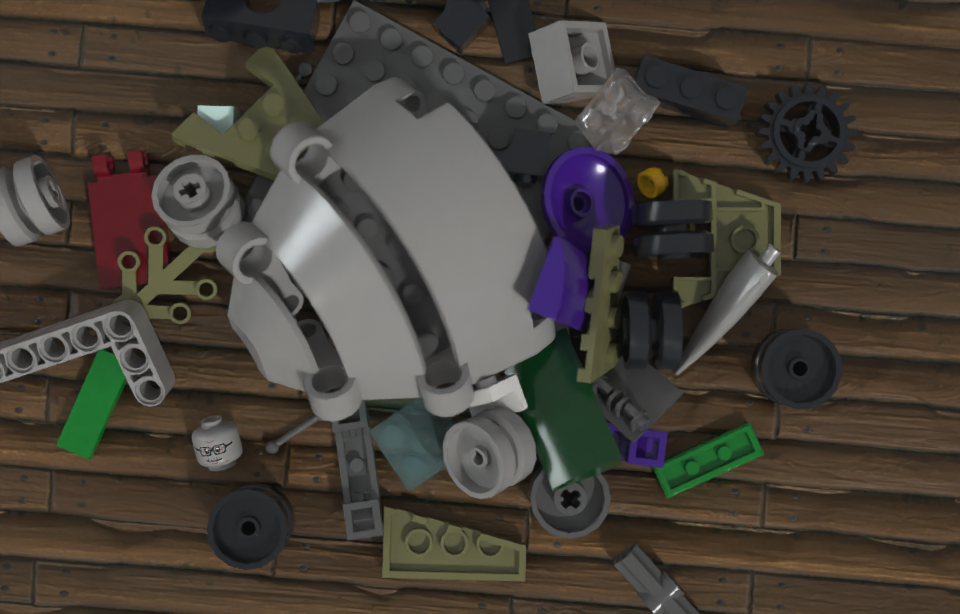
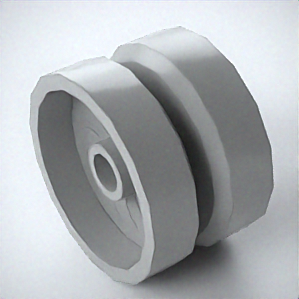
M31 155L16 161L13 165V170L5 166L0 167V232L6 240L14 246L21 247L37 241L40 237V232L46 235H53L68 229L70 214L63 191L55 175L40 156Z
M188 155L178 158L163 168L154 181L151 196L155 211L176 237L191 247L209 248L216 246L220 236L226 229L234 224L243 222L245 213L243 195L220 162L209 156Z
M496 406L454 424L446 432L444 438L443 458L450 477L462 491L471 497L485 499L493 497L504 491L507 487L521 482L533 472L536 462V444L529 427L520 416L510 409Z

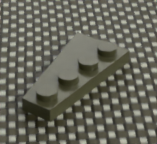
M384 505L382 578L525 582L526 543L391 505Z

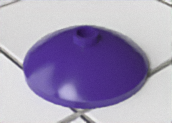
M577 147L560 154L548 167L541 186V207L545 221L552 234L564 239L587 255H591L594 228L605 224L620 225V235L625 239L632 225L631 206L635 205L630 180L622 166L608 153L593 147Z

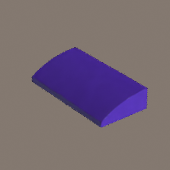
M554 236L527 310L586 333L590 325L591 316L584 312L585 301L590 288L594 287L595 280H590L588 277L590 256L564 239Z

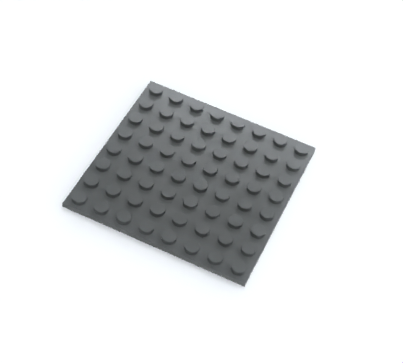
M353 0L303 91L325 123L373 85L392 77H399L423 94L427 114L449 102L467 122L478 123L477 133L494 155L501 154L510 147L514 128L549 132L550 140L546 171L560 154L577 147L595 148L602 136ZM343 168L328 175L318 187L346 216L382 267L411 322L423 358L439 354L451 346L446 328L425 281L405 246L381 211ZM257 175L244 199L245 213L243 222L253 221L274 180ZM509 176L526 204L544 242L550 229L545 221L541 207V186L543 180L536 179V185L516 183L514 182L515 176ZM254 246L250 247L247 251H245L241 259H244L246 256H248L253 250ZM284 266L291 282L306 296L300 285Z

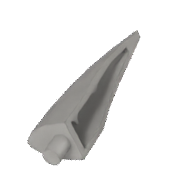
M769 244L759 257L749 250L745 252L725 278L687 343L681 356L679 368L673 370L675 375L678 376L717 343L743 317L778 276L777 270L771 266L781 253L776 247Z

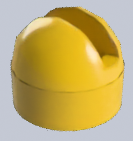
M648 168L637 176L638 188L647 198H655L663 193L668 186L669 178L664 176L663 170L660 168Z

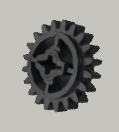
M811 82L803 85L801 92L797 85L794 84L788 88V96L783 91H780L775 95L777 103L769 101L764 105L770 115L762 114L757 119L766 126V128L755 132L756 136L764 137L766 140L757 147V150H769L770 154L766 156L763 162L765 164L774 160L777 162L774 174L787 169V181L795 179L798 173L800 174L801 183L809 182L811 173L817 182L825 178L824 170L829 175L836 174L838 169L835 163L844 165L849 161L843 152H851L856 148V146L847 141V139L858 135V131L848 129L847 127L848 124L856 120V116H844L843 113L850 104L844 103L838 106L836 104L839 97L838 92L827 98L825 96L826 85H822L813 93ZM808 106L806 113L800 119L793 118L789 120L783 118L786 112L793 107ZM823 115L827 118L831 126L832 134L831 131L828 130L827 127L824 125ZM805 126L808 127L807 133L812 136L808 140L804 139L805 133L800 131ZM780 132L783 136L786 137V139L789 142V152L785 149L781 141ZM822 146L828 148V151L821 159L805 161L807 153L811 152L813 147L819 148Z

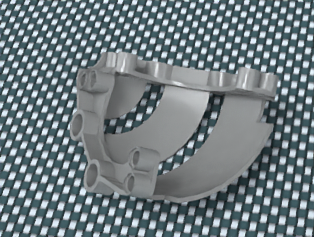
M392 77L373 85L316 130L304 122H294L281 129L274 138L270 149L271 159L275 166L280 169V172L253 221L232 225L224 231L216 245L217 259L234 277L227 314L233 330L249 350L261 374L268 381L306 392L312 411L322 420H343L353 415L359 409L362 400L422 398L423 405L427 411L437 416L457 415L466 410L473 401V384L538 354L556 336L553 320L527 310L548 252L538 228L514 183L484 140L449 102L427 114L423 94L399 77ZM309 145V149L305 156L296 162L297 156L299 155L301 150H303L306 146ZM343 168L370 197L391 225L418 268L438 308L451 346L439 354L423 358L411 322L382 267L350 221L318 187L328 175L338 169ZM254 246L251 253L244 259H241L245 251ZM284 266L314 306L329 332L338 353L327 340L320 322L313 319L297 322L294 315L299 312L303 305V295L291 282ZM443 383H456L448 388H436ZM342 387L340 390L334 393L324 394L325 392L333 388Z

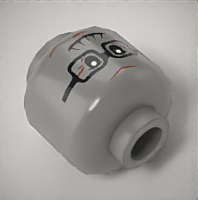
M221 415L202 419L201 426L192 433V443L197 462L204 467H208L210 471H221L231 468L242 455L243 447L237 424L231 420H223Z

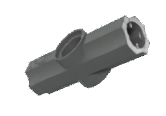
M636 543L626 547L613 562L614 566L638 591L637 595L654 614H700L683 596L685 593L665 570H660Z

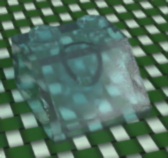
M415 398L372 427L368 432L410 492L446 467L443 458V442L446 432L455 423L450 416L442 417L430 413L423 405L422 398Z

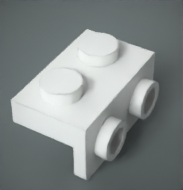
M494 374L473 385L474 397L468 408L473 417L486 409L496 406L510 409L516 413L527 409L528 405L516 374L496 379Z

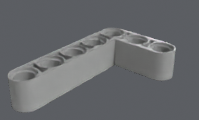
M123 300L0 342V383L108 347L112 348L134 397L142 405L151 407L160 404L173 388L175 375L145 309L134 300ZM119 315L126 317L130 321L131 326L123 324L119 319ZM87 326L93 328L98 337L91 335L87 330ZM55 338L60 339L65 347L58 345ZM134 348L143 351L146 358L138 356L135 353ZM23 349L29 351L32 355V358L27 356ZM149 380L156 382L160 389L152 387Z

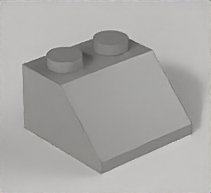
M560 20L528 33L542 104L569 103L620 92L606 22Z

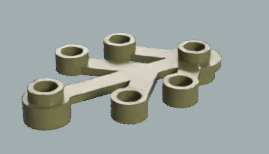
M152 226L144 234L145 243L149 246L148 284L137 293L136 270L141 265V256L134 250L124 251L119 255L117 261L119 268L122 270V295L117 297L112 304L123 300H134L143 306L149 319H171L176 324H184L192 315V308L188 303L179 301L173 306L148 303L158 294L197 295L203 300L212 299L218 291V285L214 279L209 277L202 278L200 281L174 279L203 252L211 253L216 251V246L209 248L188 246L163 270L164 244L167 241L168 235L163 227ZM157 230L162 234V241L160 243H153L150 240L149 235L151 231ZM125 255H132L136 259L134 267L125 266L123 262ZM205 282L210 283L214 289L213 293L209 295L203 294L200 290V285ZM176 307H184L187 310V317L183 319L176 317L174 309ZM119 315V319L123 324L131 326L130 321L126 317Z

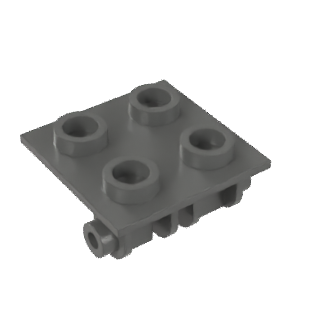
M622 356L614 368L590 383L605 419L632 443L683 395L677 387L650 364H648L646 369L626 370Z

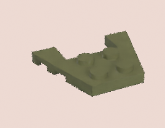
M264 47L259 48L246 61V69L269 86L270 89L224 134H221L193 112L171 133L173 142L185 147L188 145L201 150L204 155L212 158L218 156L234 162L236 167L275 181L280 169L273 163L270 149L277 133L286 125L294 122H304L315 130L324 122L275 49ZM309 145L306 146L303 150H301V152L297 156L296 162L305 156L309 149Z
M674 169L671 171V201H712L713 220L709 222V232L714 234V253H709V276L671 277V290L678 291L681 307L684 308L714 298L725 278L747 250L759 257L765 248L771 244L781 252V203L739 189L735 190L717 184L715 181L687 174V172ZM781 253L771 265L777 270L778 276L781 275Z

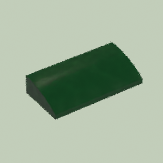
M566 328L556 331L554 340L538 354L503 370L505 376L517 375L528 405L527 409L520 411L532 433L537 455L552 492L618 467L622 462L621 453L590 383L577 382L578 368L583 369V366Z

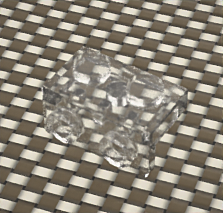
M617 67L574 123L595 151L618 155L628 147L632 137L642 125L652 118L653 112L661 102L657 97L645 94L626 70Z

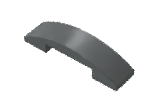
M362 400L359 409L353 415L343 420L331 421L333 433L335 432L344 498V504L342 505L347 541L384 535L373 438L366 400Z

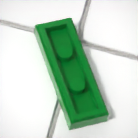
M102 349L97 352L56 446L87 460L93 458L127 382L114 352L108 349Z
M746 421L665 458L663 468H652L665 497L668 499L763 456L764 453L750 422Z

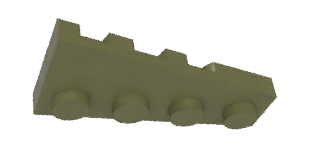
M605 224L593 229L588 277L590 280H595L594 287L590 288L585 301L584 312L591 316L586 335L582 334L580 350H586L587 356L585 369L578 368L577 382L592 383L614 368L620 359L621 348L620 344L616 343L617 329L620 327L622 314L621 308L617 307L618 293H620L623 284L622 272L619 271V257H621L624 249V239L620 235V225Z

